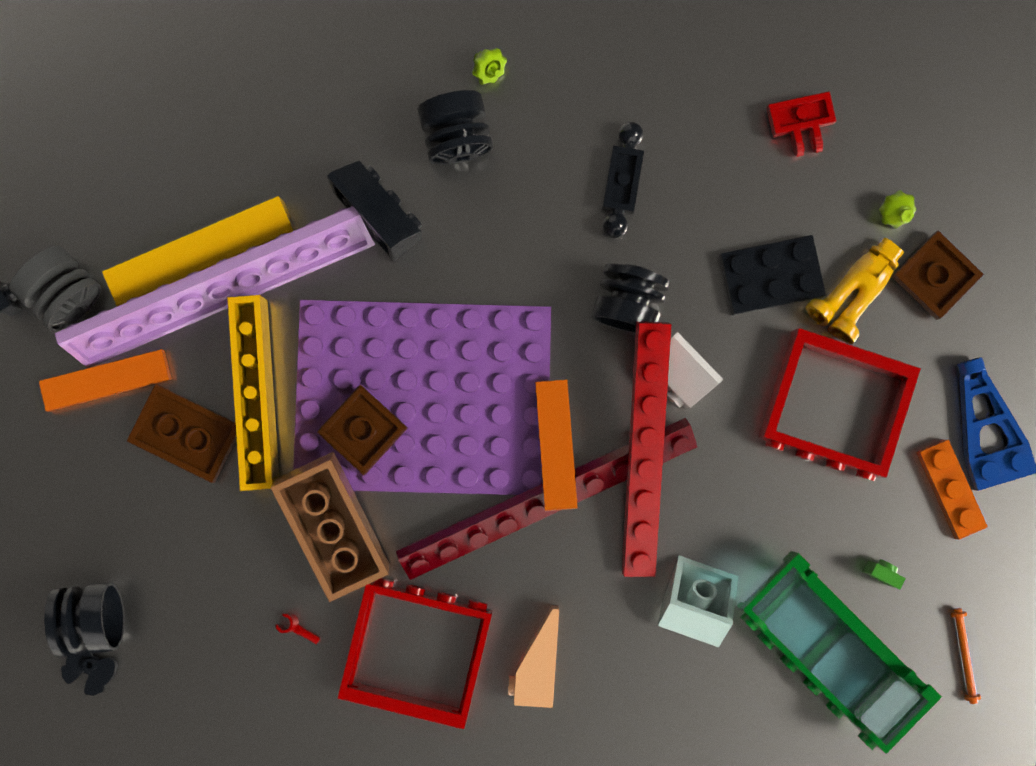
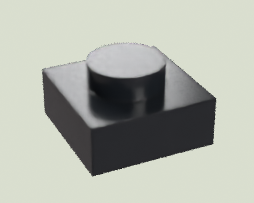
M0 281V313L13 316L23 309L18 303V299L11 293L10 283Z

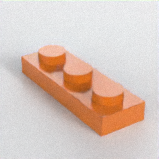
M942 440L917 451L916 454L954 539L960 540L987 528L986 521L950 441Z

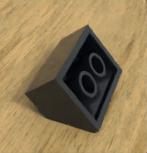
M356 161L327 175L335 196L346 208L353 206L362 216L372 238L393 262L422 239L421 222L412 212L406 214L399 206L402 204V201L392 189L386 191L379 182L382 179L373 167L369 165L365 168L360 161Z

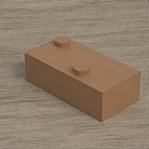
M334 451L274 480L271 490L329 602L389 575L390 563Z

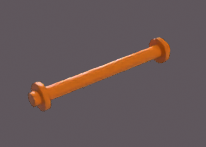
M956 608L950 615L956 620L968 692L964 699L969 701L970 704H977V700L981 699V695L976 694L964 623V617L967 616V612L962 611V608Z

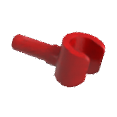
M282 614V616L290 621L288 629L281 624H275L276 630L280 633L294 632L316 645L320 640V637L299 625V620L295 614Z

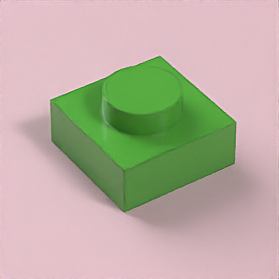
M880 559L879 563L867 561L862 571L882 583L899 590L906 579L896 573L898 567Z

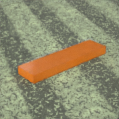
M160 349L40 380L39 385L46 412H52L172 381L165 350Z
M568 380L535 382L545 511L578 509Z

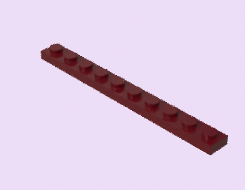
M686 418L665 427L663 463L698 447L692 427ZM629 444L575 468L577 503L627 480ZM540 484L396 551L397 558L408 578L412 580L561 510L545 511L543 484Z

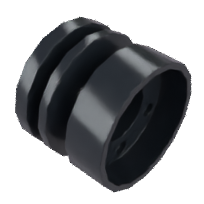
M460 90L440 94L427 99L417 108L422 130L431 134L425 139V145L430 149L428 151V158L431 164L449 165L467 162L489 153L494 148L492 138L488 136L490 133L489 126L479 123L486 117L480 92Z
M606 264L603 273L611 279L601 280L600 286L611 292L612 296L596 297L591 318L602 324L636 333V321L660 322L661 313L650 307L649 303L659 304L665 302V295L658 291L668 290L670 285L669 279L647 268L636 265Z
M113 582L87 585L84 590L79 586H73L68 589L66 587L53 589L50 592L45 605L44 625L48 646L53 655L66 657L71 654L81 655L86 649L91 653L115 651L119 648L124 633V608L121 594Z

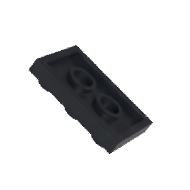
M813 235L725 252L719 255L732 316L826 296Z

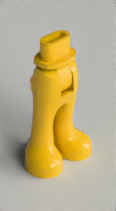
M883 238L877 246H872L869 252L853 264L841 282L825 299L814 298L805 307L807 313L820 326H826L846 298L855 289H858L857 296L828 328V332L837 339L853 344L859 337V330L856 326L857 320L868 305L884 289L893 271L899 266L897 261L904 254V251L888 238Z

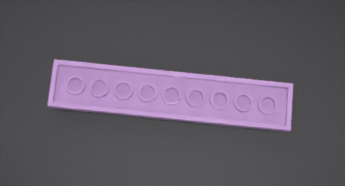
M353 206L342 208L333 215L319 221H311L305 227L291 233L281 234L270 242L260 246H253L247 249L246 252L230 259L220 260L216 265L202 271L192 272L185 278L171 284L162 285L146 295L131 298L126 303L110 310H103L85 321L70 324L66 329L55 333L57 344L85 367L89 368L227 309V297L260 295L370 248L375 243L362 216Z

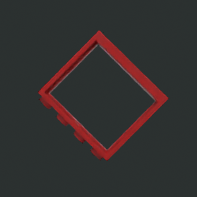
M801 328L793 330L758 438L766 440L765 445L775 450L783 451L784 447L796 450L795 456L805 460L814 461L815 457L826 460V467L844 472L845 467L856 470L855 476L874 482L875 477L887 478L921 368ZM803 348L901 380L875 464L776 431Z
M383 577L365 585L337 699L464 729L493 610L487 609V603L477 600H469L468 604L457 602V596L444 592H438L437 596L425 594V588L407 584L406 589L393 586V580ZM376 594L481 619L459 708L355 682Z

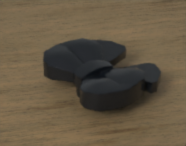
M86 649L81 655L71 654L67 656L66 665L61 667V673L66 684L73 683L83 672L88 674L84 693L85 695L95 696L104 692V686L115 677L118 663L114 657L100 659Z

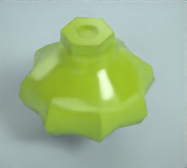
M499 48L484 49L474 55L472 74L477 78L480 85L495 83L504 74L507 59L501 54Z
M898 190L893 195L886 196L884 203L879 208L882 215V224L890 225L895 229L903 224L910 223L917 210L914 205V196L905 194L902 190Z

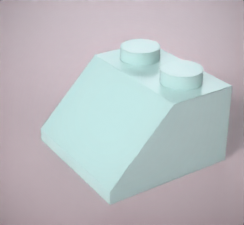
M679 555L662 601L658 626L719 647L733 624L739 576Z

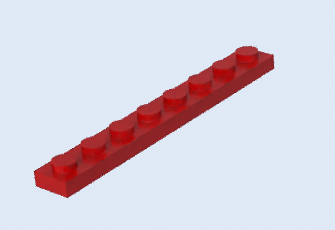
M636 321L622 574L624 577H655L672 326L669 322Z

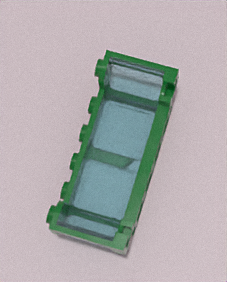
M790 551L782 559L783 563L744 603L740 602L737 605L743 612L740 618L753 631L756 629L760 631L757 637L770 650L775 646L783 654L780 661L790 671L794 673L798 669L806 677L802 683L815 696L821 692L829 700L825 706L839 720L843 716L846 717L860 731L857 736L872 751L878 747L887 754L942 696L930 684L926 685L912 669L908 668L817 577L818 574L809 568L810 564L799 553Z

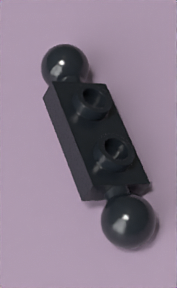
M627 122L621 126L618 136L623 147L613 145L602 207V209L612 211L603 222L604 232L611 238H619L626 233L628 222L624 217V213L633 214L644 156L643 150L635 149V146L640 144L643 139V130L635 122Z

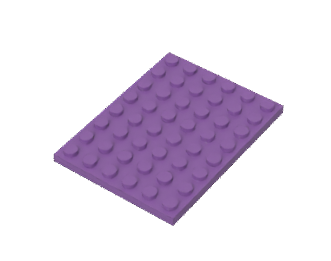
M300 300L293 470L334 451L353 491L519 495L543 484L535 382L550 380L551 307ZM360 384L408 427L405 433L365 476L317 433L321 426Z

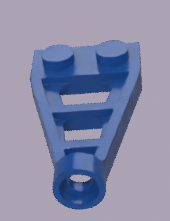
M983 357L958 363L964 462L973 490H983L1036 474V463L1029 441L987 374ZM976 373L977 377L970 379V374ZM984 393L992 404L994 414L977 419L974 414L972 400L975 395ZM992 423L997 424L1007 438V446L1003 449L985 453L980 447V431L983 426Z

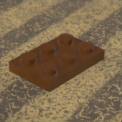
M155 384L127 442L211 483H215L237 439L236 422L161 385Z

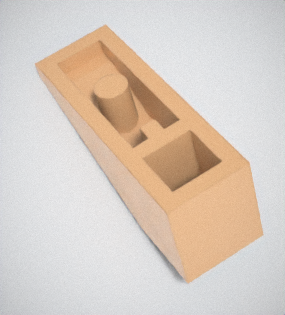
M558 605L550 607L518 662L515 676H509L508 695L514 696L515 706L553 708L559 622Z

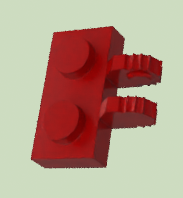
M830 91L772 103L766 107L773 138L790 134V142L795 156H804L805 147L801 132L809 130V139L813 152H823L820 128L834 125L837 121Z

